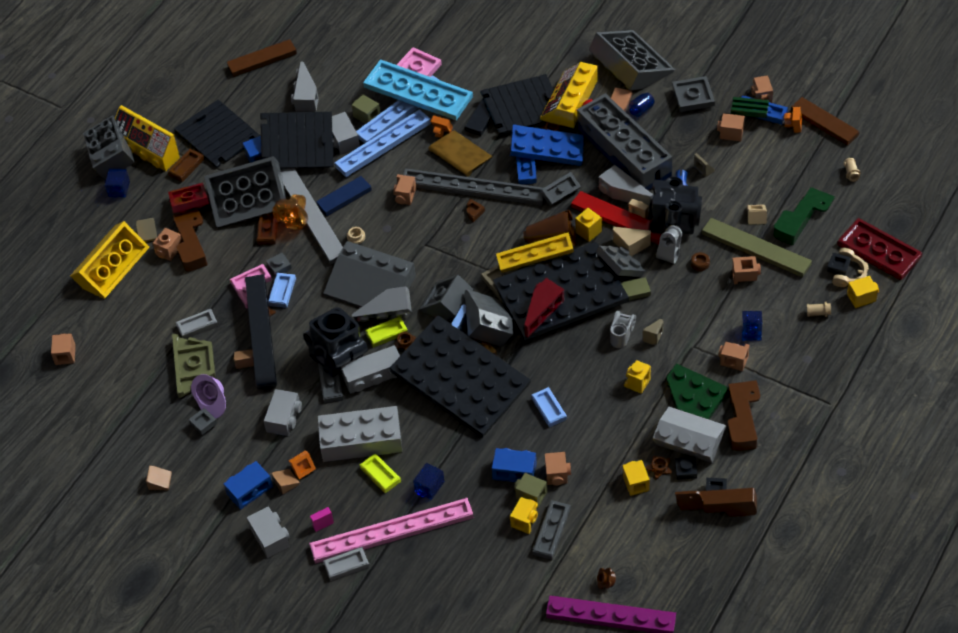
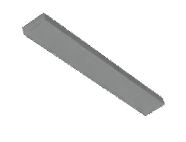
M294 168L280 169L284 189L329 263H335L338 254L343 248L296 170Z

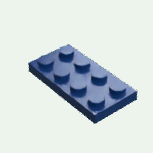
M513 125L510 156L581 166L583 162L584 135Z

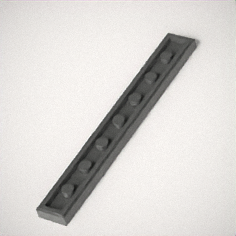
M406 168L403 172V175L415 177L416 188L540 206L543 205L544 197L540 192L543 187Z

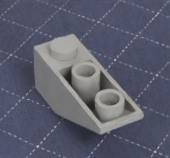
M300 62V68L296 70L297 81H294L295 93L291 96V103L294 104L296 112H316L319 100L317 87L304 62Z
M406 286L386 289L354 312L352 317L358 320V322H367L369 318L374 317L381 320L387 319L388 315H395L396 317L406 316L407 313L412 312L409 289Z

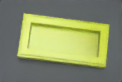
M401 317L365 330L366 336L373 348L397 339L398 335L402 332H408Z
M376 454L360 464V469L384 493H387L401 482L400 477Z

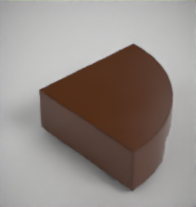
M470 199L467 203V215L472 222H475L485 212V207Z

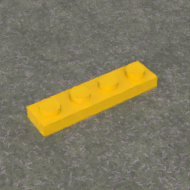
M568 232L496 253L501 273L572 253L574 249Z

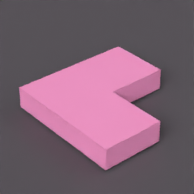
M264 264L230 279L231 285L246 308H248L245 277L264 274L266 283L272 280Z

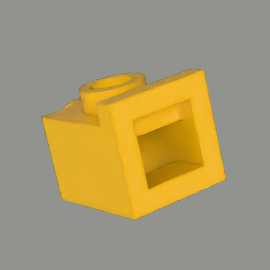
M636 360L626 372L628 379L624 387L642 394L651 380V366Z
M521 497L510 515L511 527L530 534L531 523H534L538 516L536 511L537 502Z

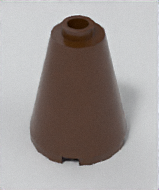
M570 210L562 211L527 226L526 231H523L525 242L531 244L569 232L572 246L575 247L576 232L575 226L571 222L573 217Z

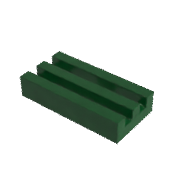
M733 97L731 114L767 118L769 100Z

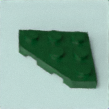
M677 363L667 376V384L671 390L676 409L708 420L711 419L729 387Z

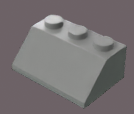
M668 407L658 422L653 440L656 445L713 463L726 425Z

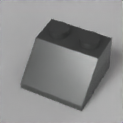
M458 274L438 281L419 310L433 317L439 315L445 320L455 318L461 306L466 304L465 290L473 291V288Z

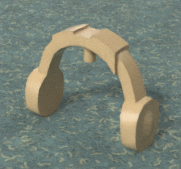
M841 248L839 254L851 257V261L858 263L862 269L858 270V273L862 275L855 279H850L844 275H834L832 283L838 287H846L848 282L867 277L868 264L860 257L854 255L853 250Z

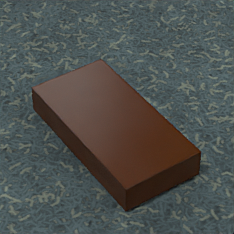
M189 149L168 170V175L183 182L205 160L204 155Z

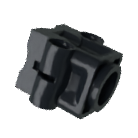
M669 177L666 181L654 180L652 187L654 195L650 200L649 206L651 221L649 222L648 230L652 233H661L662 235L669 226L675 225L681 229L683 234L693 235L695 226H699L702 196H698V187L683 185V181L678 177Z
M335 307L309 322L310 330L303 333L304 341L309 347V356L315 362L321 364L331 377L341 373V366L363 357V354L368 351L365 341L360 337L359 324L339 307Z

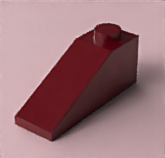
M547 278L538 283L534 288L524 324L525 336L527 338L564 302V289Z

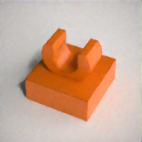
M793 107V114H784L785 127L793 126L794 133L801 132V107Z
M433 115L431 123L434 127L433 133H435V137L442 138L444 132L450 133L453 126L450 120Z
M306 450L289 460L298 479L316 469Z

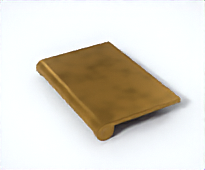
M455 130L437 140L428 148L430 152L441 157L467 177L471 175L472 170L492 158V155Z

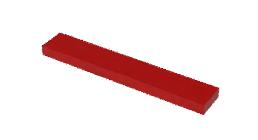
M582 191L579 192L571 203L572 208L581 212L587 208L591 209L602 217V221L616 227L648 230L650 220ZM651 232V242L659 245L661 233Z

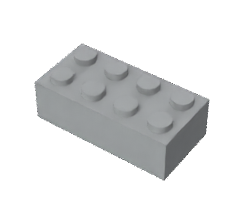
M397 406L318 416L320 450L323 462L367 457L374 454L383 455L403 452Z

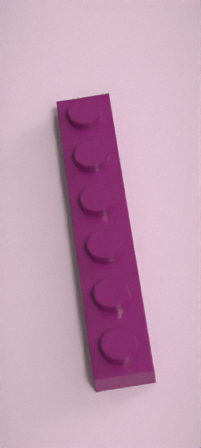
M549 596L546 618L651 633H674L676 612Z

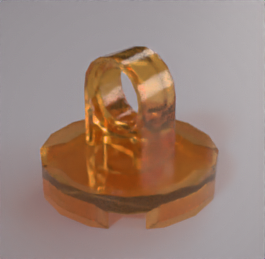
M293 194L289 200L280 199L272 209L276 220L285 222L287 228L300 230L308 221V214L304 210L306 198L303 195Z

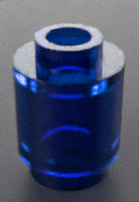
M650 93L640 94L629 102V112L636 117H640L655 104L653 96Z

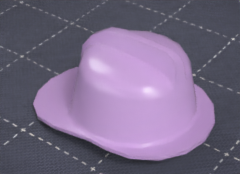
M207 374L196 376L191 384V392L200 409L205 408L215 419L221 417L226 408L222 383Z

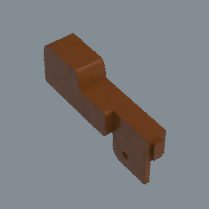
M198 208L174 215V223L183 241L176 248L185 271H193L207 266L206 256L193 229L203 224V218Z
M757 380L728 384V392L734 418L729 419L727 425L731 449L734 451L756 449L758 438L749 403L760 400L761 395Z
M754 488L675 492L676 502L680 510L704 509L706 513L726 512L730 517L757 514V495Z

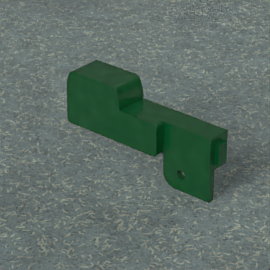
M810 187L794 212L787 210L782 212L774 225L773 236L780 241L794 245L814 211L826 212L834 201L835 196Z

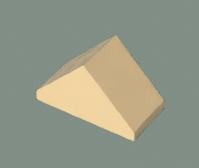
M614 227L613 242L618 247L626 248L632 257L651 245V231Z

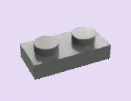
M569 172L541 189L540 192L548 204L552 206L579 190L581 186L574 175Z

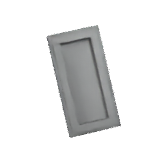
M211 309L175 322L181 337L184 339L218 326Z
M363 547L323 561L330 581L369 568Z

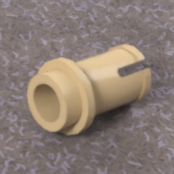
M847 158L844 162L847 171L846 177L852 182L857 181L860 178L861 172L857 169L855 159Z
M830 303L807 304L808 317L820 315L827 317V315H831Z

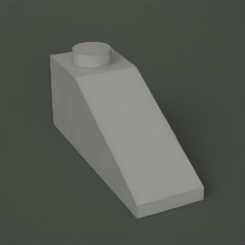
M616 165L599 176L600 191L612 199L628 203L635 199L650 206L653 194Z

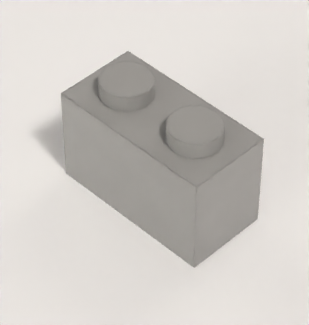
M346 112L332 116L333 148H337L339 153L343 154L360 147L358 134Z
M275 389L264 418L266 432L289 436L291 429L295 428L296 415L300 413L302 408V402L299 400L298 393Z
M269 506L247 517L249 528L267 558L289 547L288 538H290V535L285 527L281 528L279 524L281 520L276 512L272 513Z

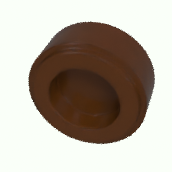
M698 252L691 257V267L694 270L704 271L709 268L710 258L707 254Z

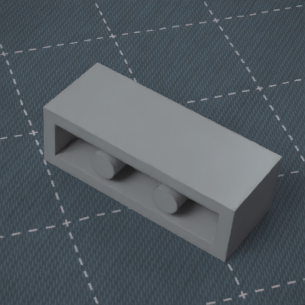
M395 345L341 366L342 377L350 394L373 385H378L383 381L397 378V376L389 371L390 366L400 357Z

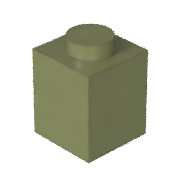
M362 95L352 104L353 117L367 124L380 114L379 103Z
M524 473L514 486L516 499L519 500L521 497L532 499L537 502V508H539L547 494V482Z

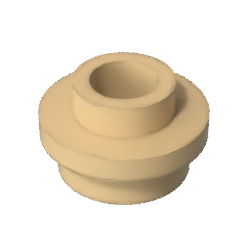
M352 227L347 233V240L360 244L365 240V232L360 227Z

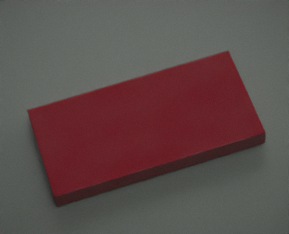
M860 218L837 241L839 247L853 250L854 255L899 280H902L923 254L921 251Z

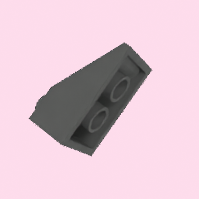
M468 289L465 290L468 336L502 347L513 335L512 318L497 298Z

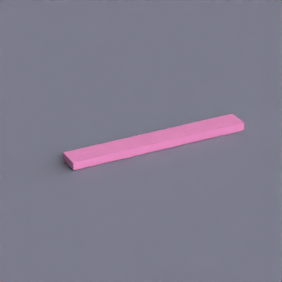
M468 498L309 544L316 564L361 547L365 550L474 517Z

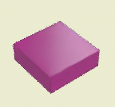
M329 507L310 516L315 532L334 523Z

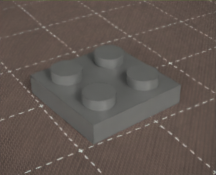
M707 76L672 82L673 92L680 112L715 106V100Z
M599 246L596 250V253L619 276L642 277L645 273V270L640 266V262L633 259L629 255V251L624 247Z

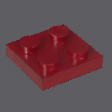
M203 183L168 192L173 213H183L188 209L202 208L209 204Z

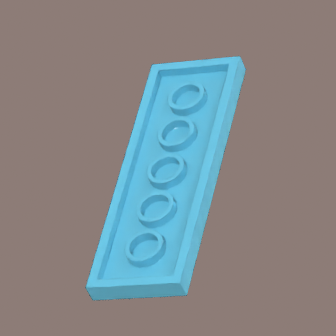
M381 59L363 82L364 88L456 121L473 98V92Z

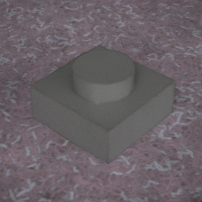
M283 253L266 260L267 266L275 277L277 273H285L292 269L291 263Z
M205 408L189 419L190 424L201 435L217 424V420Z

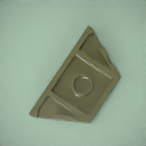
M172 334L177 394L181 398L191 392V384L196 376L207 374L213 378L216 377L212 342L199 341L191 337L184 339L179 338L178 334Z

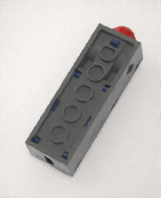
M606 93L594 100H586L577 109V129L606 158L645 189H651L654 180L665 181L672 176V156Z

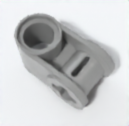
M671 225L661 235L656 253L657 259L673 264L676 263L680 253L682 231L679 227Z
M616 311L610 328V343L613 347L623 348L627 345L630 334L635 326L636 315L632 314L630 316Z

